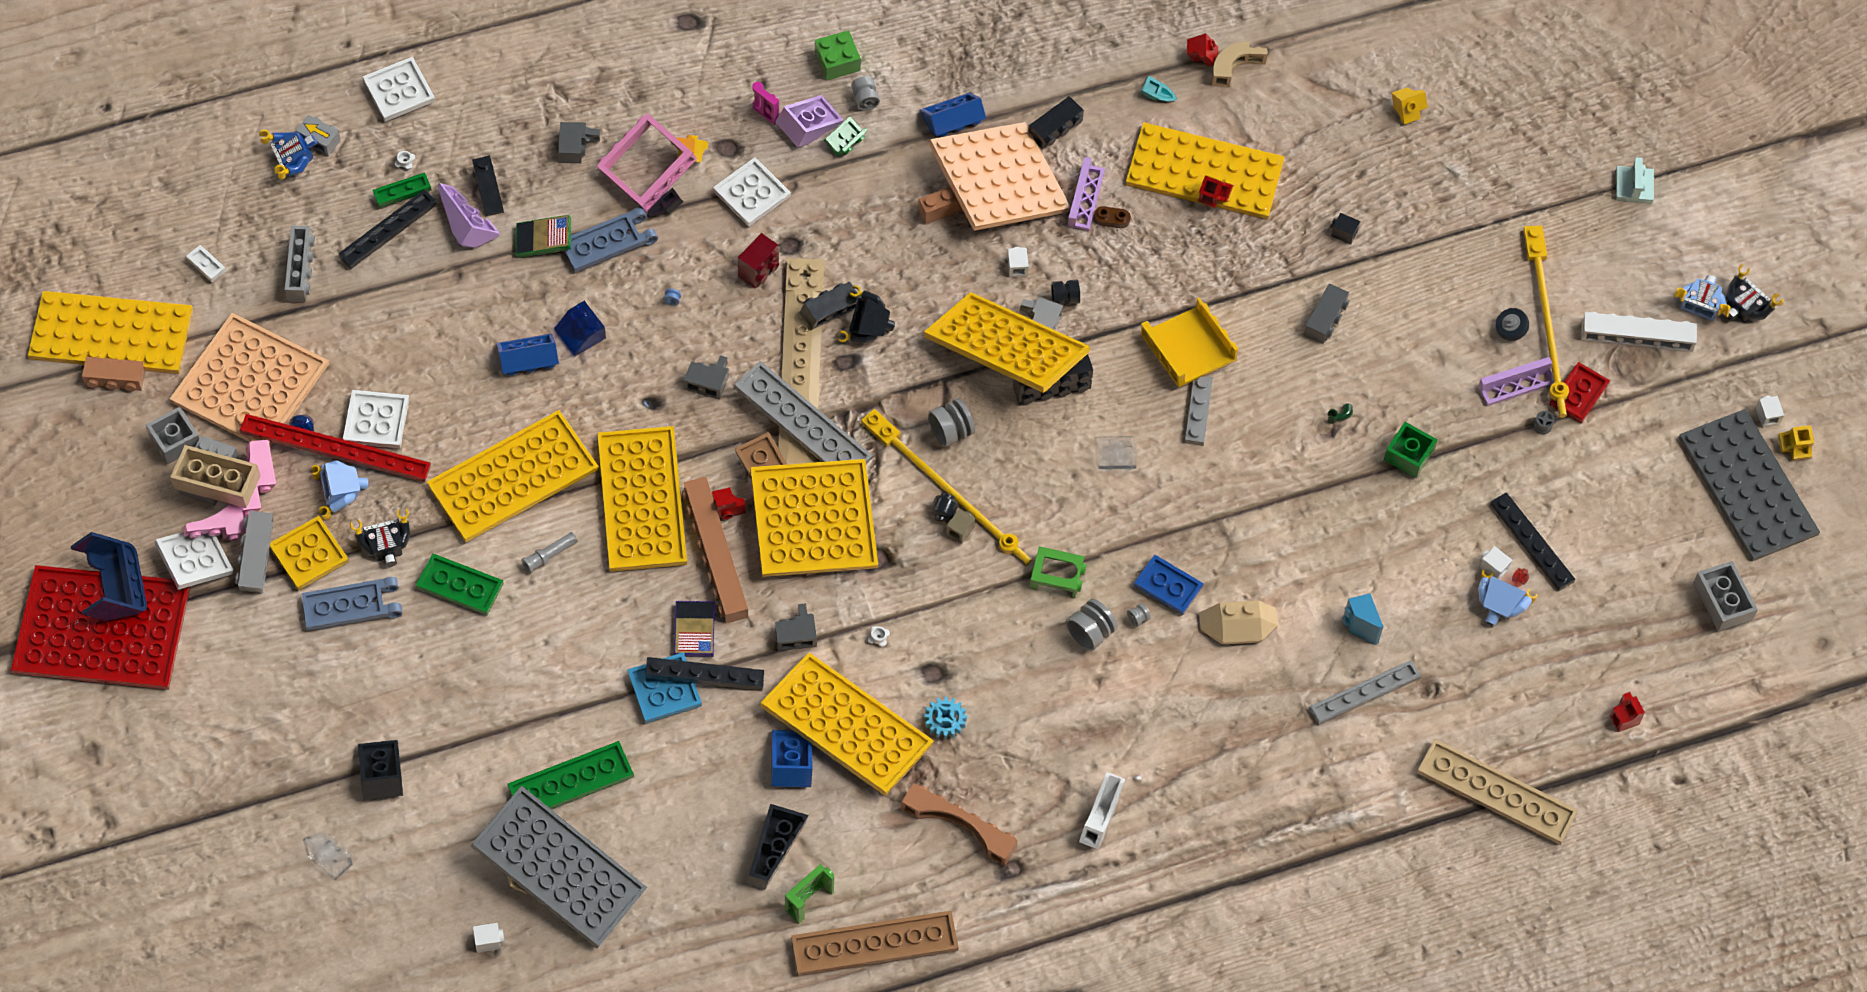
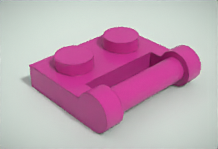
M755 82L752 85L754 92L753 109L775 125L779 116V100L774 94H770L763 89L761 82Z

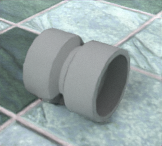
M863 76L852 82L851 87L858 109L867 111L879 105L880 98L878 92H876V85L872 77Z

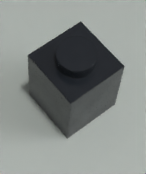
M1340 213L1338 218H1334L1331 223V236L1351 245L1358 233L1361 221Z

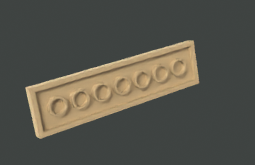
M1434 739L1417 771L1418 774L1559 845L1562 844L1578 812L1577 809L1437 739Z

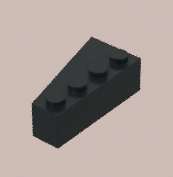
M770 804L747 879V885L766 890L804 828L809 815Z

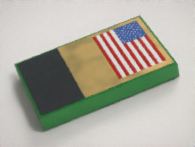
M570 215L516 223V256L518 258L571 250Z

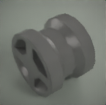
M1541 411L1537 414L1534 422V429L1537 433L1548 434L1551 432L1555 422L1553 414L1548 411Z

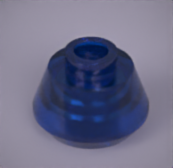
M307 414L296 415L289 422L291 426L314 431V421Z

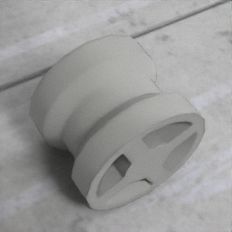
M1139 603L1135 609L1127 610L1130 621L1136 627L1140 626L1143 621L1151 619V615L1143 603Z

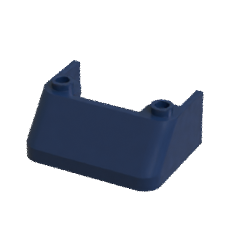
M90 532L70 546L71 550L85 553L89 566L100 570L105 597L84 609L82 615L109 621L137 615L146 610L147 602L136 548L131 543Z

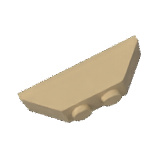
M1259 600L1218 603L1198 614L1200 631L1223 645L1262 642L1278 627L1276 608Z

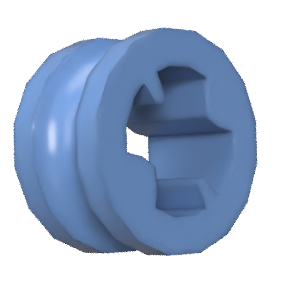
M666 289L663 301L669 305H678L681 293L675 289Z

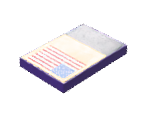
M676 601L674 655L684 652L685 657H714L715 601Z

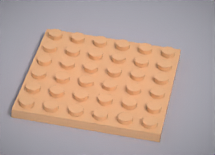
M1025 122L930 139L929 146L973 230L1070 211L1071 207L1036 141L1028 132V126Z
M231 313L170 397V402L248 442L261 441L263 439L240 433L245 415L250 414L287 424L329 365V361ZM269 441V447H271L274 442Z

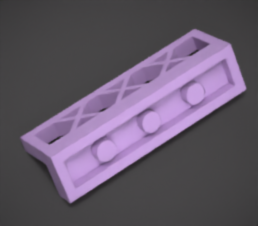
M1084 157L1069 214L1068 227L1089 232L1105 168L1091 166L1092 158ZM1089 172L1100 173V175L1092 180ZM1092 186L1095 192L1088 195L1085 189ZM1088 201L1091 204V208L1084 210L1081 204ZM1084 216L1088 221L1087 225L1076 223L1077 219Z
M1547 357L1481 378L1478 389L1486 405L1490 406L1549 387L1554 383L1553 375L1550 371L1552 362ZM1546 373L1549 381L1542 382L1537 378L1539 375ZM1523 380L1533 382L1530 387H1524L1520 383ZM1508 385L1516 388L1512 393L1506 392L1503 389ZM1494 391L1499 394L1496 398L1489 399L1486 392Z

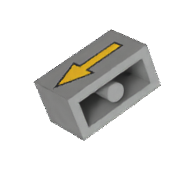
M310 115L304 119L296 130L304 139L312 134L317 144L311 148L328 157L341 141L339 130L336 127L329 126L319 118H313Z

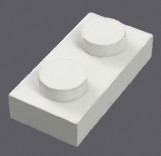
M201 245L186 256L187 260L211 282L226 272L225 267Z

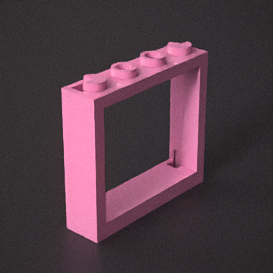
M646 113L645 116L639 118L637 124L625 133L624 138L619 143H616L606 156L601 158L597 167L609 180L647 212L697 158L693 152ZM652 125L683 153L639 197L609 169Z

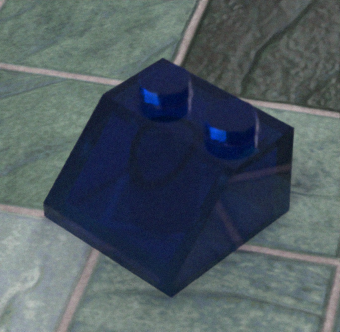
M585 300L570 308L554 327V331L574 357L606 339L605 326Z

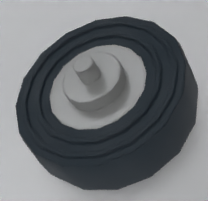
M1508 308L1498 315L1495 327L1497 333L1503 339L1516 341L1526 335L1530 323L1528 316L1522 310Z

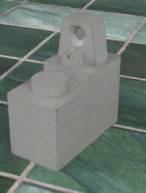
M1038 297L1037 301L1022 300L1020 311L1027 313L1031 320L1056 330L1062 316L1063 305Z

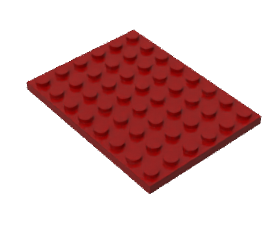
M35 565L11 672L12 674L169 690L191 586L177 589L173 579L142 576L147 602L146 610L137 615L104 621L82 615L84 609L105 597L100 571Z

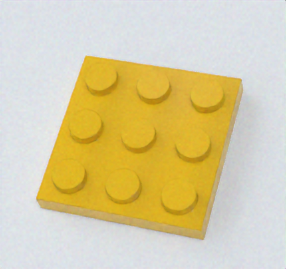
M320 516L311 519L270 543L271 551L298 591L349 562L348 557Z

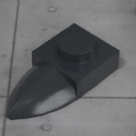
M672 187L650 208L647 216H657L666 211L670 214L683 203V200Z

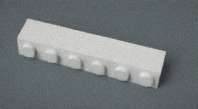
M1585 312L1582 319L1581 341L1693 352L1697 343V324L1688 321L1677 322L1669 319L1657 320L1650 317L1638 318L1630 315L1618 316L1615 314Z

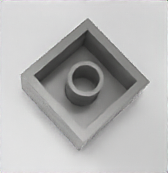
M180 407L146 424L150 438L167 464L180 457L185 445L195 447L199 440V435Z

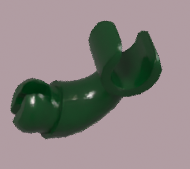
M1350 403L1344 404L1340 414H1338L1337 410L1330 409L1327 415L1333 417L1328 418V423L1334 424L1336 421L1350 418L1353 414V406Z

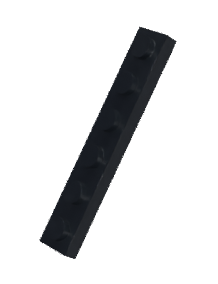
M424 189L339 252V258L352 269L437 205V201Z
M1507 492L1491 501L1490 505L1558 591L1575 582L1574 576Z
M647 657L645 678L762 691L764 686V670L653 657Z

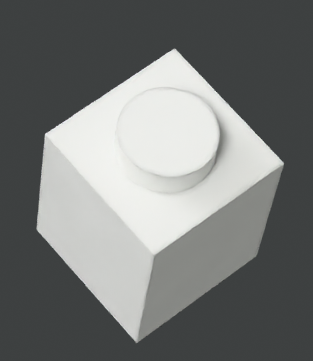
M1014 247L1008 249L1009 277L1028 276L1027 248Z
M1765 396L1759 399L1756 411L1762 427L1780 425L1784 413L1778 396Z
M1494 546L1490 551L1486 550L1481 556L1480 568L1489 575L1493 572V577L1500 579L1510 569L1513 560Z
M498 923L473 927L477 953L501 949V942H504L503 929L499 930Z

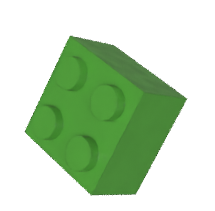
M849 30L815 40V54L826 81L861 71V58Z

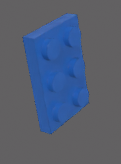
M1155 554L1134 582V587L1181 615H1184L1204 585L1201 581Z

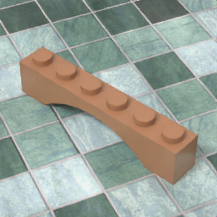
M913 783L901 802V810L917 819L939 818L961 825L978 839L988 858L1004 867L1017 848L1018 840L1014 835L1000 831L996 825L982 821L974 813L969 814L960 805L949 803L943 796L929 792L923 785L918 786Z

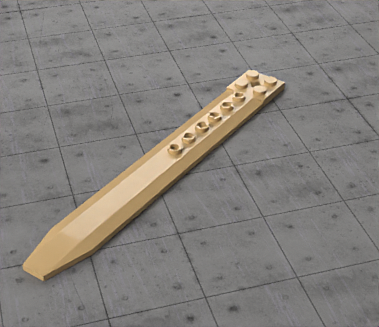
M787 258L782 379L818 409L822 325L811 329L800 313V310L806 299L810 297L816 298L823 292L824 259ZM807 274L809 275V277H807V279H803L801 275ZM779 426L778 449L787 464L816 462V457Z

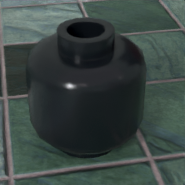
M941 493V495H937L931 507V513L936 516L935 520L946 523V520H951L956 514L958 502L950 494Z

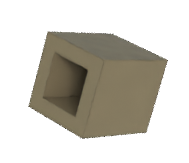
M959 509L947 524L946 535L963 544L975 527L974 516L968 511L964 512Z

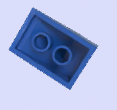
M772 730L771 786L811 787L813 770L812 743L793 730Z

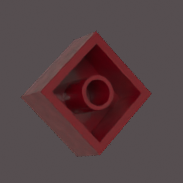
M760 233L738 256V277L755 289L759 284L762 285L771 272H775L779 267V245L763 233Z

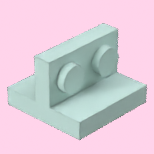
M1635 157L1632 167L1617 166V201L1653 203L1654 169H1647L1643 165V158Z

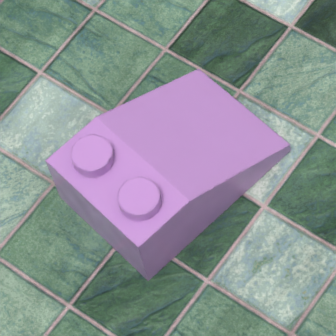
M822 95L783 107L776 123L797 147L815 141L843 123L844 120Z

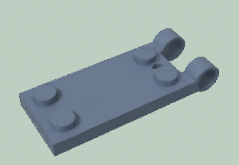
M642 207L635 208L628 213L571 235V250H565L564 252L575 273L644 244L652 245L657 242L658 236L654 229H647L639 234L634 223L639 224L646 220L647 215Z
M386 577L379 580L302 593L307 631L384 617H401L403 615L401 604L394 602L383 605L381 592L391 593L399 589L397 578Z

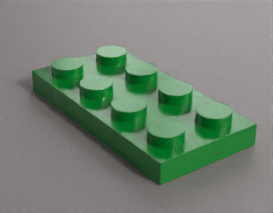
M432 553L416 584V589L488 616L504 581Z

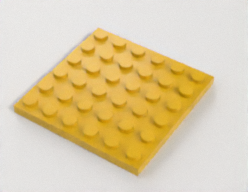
M865 459L751 467L762 577L878 568Z

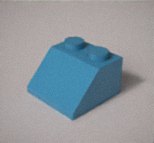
M1368 593L1349 598L1344 615L1342 616L1344 626H1348L1350 633L1374 645L1378 644L1383 624L1371 594Z

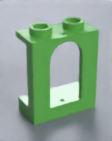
M1039 546L1030 589L1037 590L1038 585L1073 592L1072 598H1075L1076 593L1081 592L1083 581L1080 580V576L1085 575L1087 564L1083 563L1084 556ZM1045 558L1073 564L1077 568L1076 576L1071 579L1043 574L1042 569Z
M821 864L818 865L785 894V911L798 924L805 919L804 902L823 886L831 894L834 893V874L828 867L824 868Z

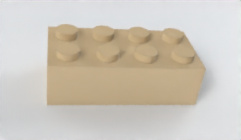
M185 445L170 478L174 489L247 508L261 474L257 464Z

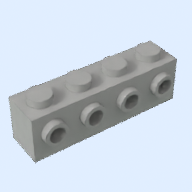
M291 226L285 282L287 302H306L307 295H310L308 279L312 278L310 263H313V251H311V247L315 246V236L311 234L310 226Z
M249 511L248 517L245 516L244 518L246 535H242L241 547H244L243 554H239L238 565L241 566L240 573L236 574L235 581L240 591L264 592L274 522L273 513Z

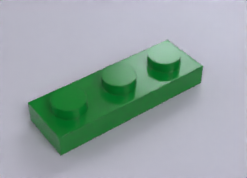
M424 172L373 189V195L379 208L414 197L424 189L427 192L432 191Z

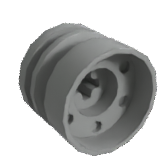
M959 398L953 400L952 403H946L945 409L940 406L928 412L930 427L936 439L944 448L956 443L958 437L964 439L967 435L975 434L972 416L964 402Z
M1093 598L1081 606L1080 611L1073 613L1065 623L1075 641L1089 651L1095 650L1103 642V638H1108L1118 628L1117 621L1109 609Z

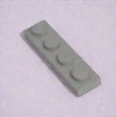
M1203 376L1193 381L1185 443L1204 445L1213 377Z

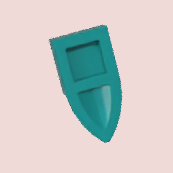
M1150 76L1145 78L1140 91L1141 94L1154 101L1157 99L1167 102L1177 100L1173 91L1164 83Z

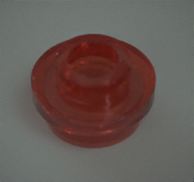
M1518 568L1514 572L1512 581L1516 586L1520 587L1527 583L1529 579L1528 570Z

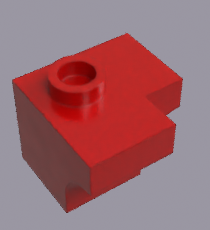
M1205 33L1187 39V54L1195 63L1203 61L1207 66H1212L1218 57V46Z
M1205 175L1199 190L1198 202L1216 208L1219 200L1228 202L1234 185Z
M730 487L712 491V497L720 520H728L733 516L746 513L744 498L735 497Z
M1631 692L1623 694L1619 702L1620 705L1614 707L1610 714L1618 732L1640 725L1645 714L1637 696L1633 697Z

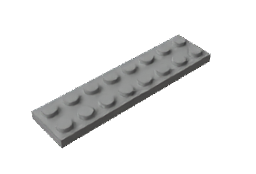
M761 361L734 385V388L821 462L865 459L867 464L872 459L873 455Z

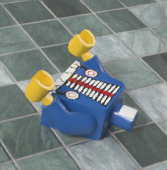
M261 130L259 132L261 143L267 144L269 140H272L270 144L280 164L274 168L275 174L278 173L279 179H284L286 174L292 177L294 174L302 173L313 159L309 148L316 145L317 141L312 134L304 139L298 132L272 133L271 135L268 130Z

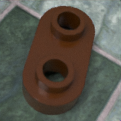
M1101 206L1094 212V221L1098 225L1126 228L1130 224L1131 215L1125 209Z

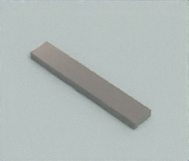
M1412 660L1309 706V711L1317 724L1320 725L1419 680L1421 675Z

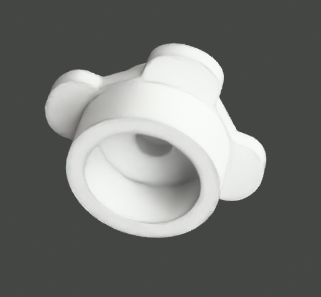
M408 151L399 152L395 166L398 168L404 167L407 170L411 169L415 155Z
M880 626L872 627L868 642L884 647L887 644L886 639L890 635L889 630Z

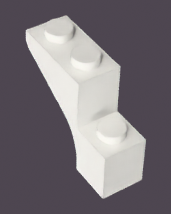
M1106 773L1092 811L1084 825L1079 840L1080 843L1096 849L1099 848L1104 839L1109 821L1115 812L1125 782L1124 778Z

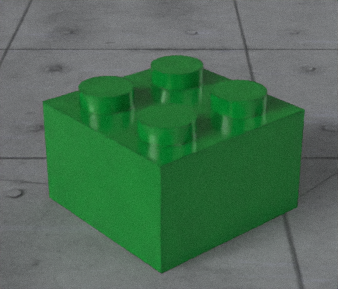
M1404 422L1387 447L1383 460L1417 478L1435 451L1438 439Z

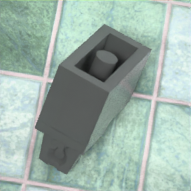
M560 122L559 163H582L586 144L600 141V129L586 127V122Z
M720 355L717 364L710 363L709 366L691 361L684 378V390L720 400L729 378V368H726L728 358Z
M806 603L798 604L799 615H794V620L782 619L775 622L778 651L817 647L814 614H807Z

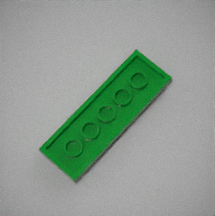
M617 741L507 783L511 796L523 786L547 807L554 809L634 778V773L620 742Z

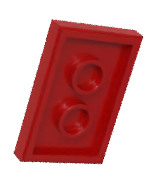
M1578 362L1564 381L1569 388L1568 397L1564 400L1567 416L1582 424L1611 380ZM1552 399L1549 405L1558 410L1557 401Z

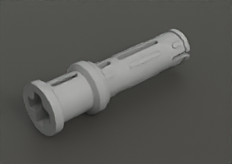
M570 532L542 550L537 549L531 556L522 558L521 562L529 574L533 573L535 568L540 565H546L548 559L577 543L578 540L574 539L576 538L575 534Z

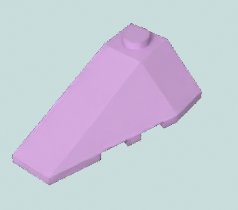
M438 184L449 224L458 244L463 247L476 248L500 235L492 222L488 219L483 220L478 215L480 211L477 208L466 204L468 200L457 189L450 185Z

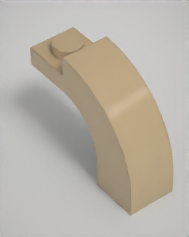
M1239 42L1225 48L1215 60L1212 86L1230 87L1232 70L1238 65H1266L1267 48H1249V42Z

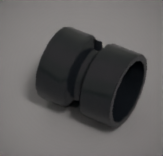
M1078 279L1069 280L1066 284L1063 281H1052V302L1064 305L1066 301L1070 304H1079L1080 286Z

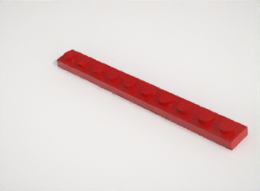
M250 414L245 415L240 428L241 434L426 482L431 468V462Z

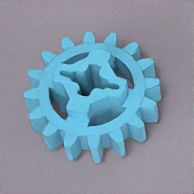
M947 697L944 698V701L937 698L936 704L931 701L930 708L926 707V714L924 715L925 727H931L930 734L936 732L937 738L943 735L944 739H947V735L954 738L955 732L961 734V728L965 729V722L967 721L966 709L961 708L962 703L955 704V698L948 701ZM933 714H935L936 717L935 721H933L932 718ZM956 715L959 717L958 722H956Z

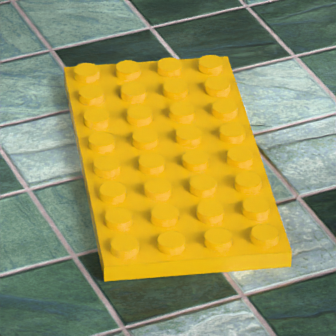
M1143 122L1126 179V185L1201 203L1198 202L1199 190L1205 175H1209L1234 185L1228 202L1219 200L1217 208L1268 220L1285 156Z
M43 291L28 358L30 360L82 365L85 364L86 357L142 361L145 371L179 374L193 307L192 305Z
M972 292L967 294L924 331L925 338L1043 393L1090 352V346Z
M558 410L428 480L427 486L467 543L598 471L599 466L563 414Z
M674 426L598 432L610 572L687 565Z
M810 652L760 704L761 708L884 796L894 788L934 742L930 737Z

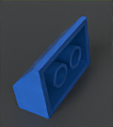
M970 92L920 109L930 132L938 137L945 136L952 130H963L969 124H980L981 120L986 119L981 98Z
M552 333L496 343L503 374L515 375L518 371L523 370L525 372H532L540 367L549 369L559 364L556 343Z

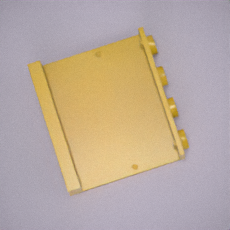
M1199 297L1197 298L1195 308L1154 327L1148 321L1141 323V336L1178 388L1237 361L1238 347L1236 343L1229 339L1227 331L1221 328L1217 317L1210 313L1208 305L1203 303Z

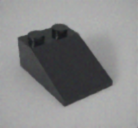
M398 740L358 744L363 800L403 796Z

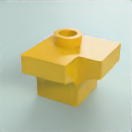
M1406 87L1392 92L1393 108L1398 112L1404 125L1421 119L1420 111L1428 108L1426 92L1424 90H1411Z
M687 135V138L675 137L693 152L697 158L695 162L702 163L703 153L708 149V141L698 140V136ZM677 148L678 158L683 152Z
M1811 425L1792 427L1789 431L1778 434L1781 453L1790 452L1792 461L1812 458V446L1815 442Z

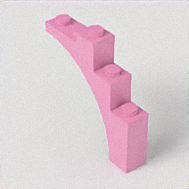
M268 440L251 441L245 447L246 461L257 464L261 474L247 508L228 504L227 507L211 517L187 523L182 529L183 536L198 538L202 534L217 536L222 532L223 540H241L242 535L246 533L243 515L248 517L249 511L259 512L261 509L258 491L260 493H267L276 485Z

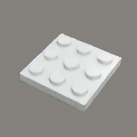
M413 57L362 76L385 122L435 102V97Z
M755 157L713 187V192L748 227L791 197V192Z
M352 390L343 439L367 446L401 449L409 395Z
M183 532L156 539L155 545L177 589L233 574V568L216 536L202 534L201 537L190 538V536H183Z

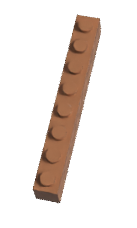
M702 477L684 482V490H681L683 500L688 501L689 504L687 506L689 518L693 517L694 523H692L694 534L698 533L699 539H697L698 548L704 552V556H702L704 567H708L710 571L707 573L709 583H713L715 589H712L715 601L719 600L720 606H718L719 615L724 617L725 623L748 618V607L707 478Z

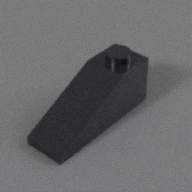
M490 155L472 159L473 172L485 215L491 216L504 213Z

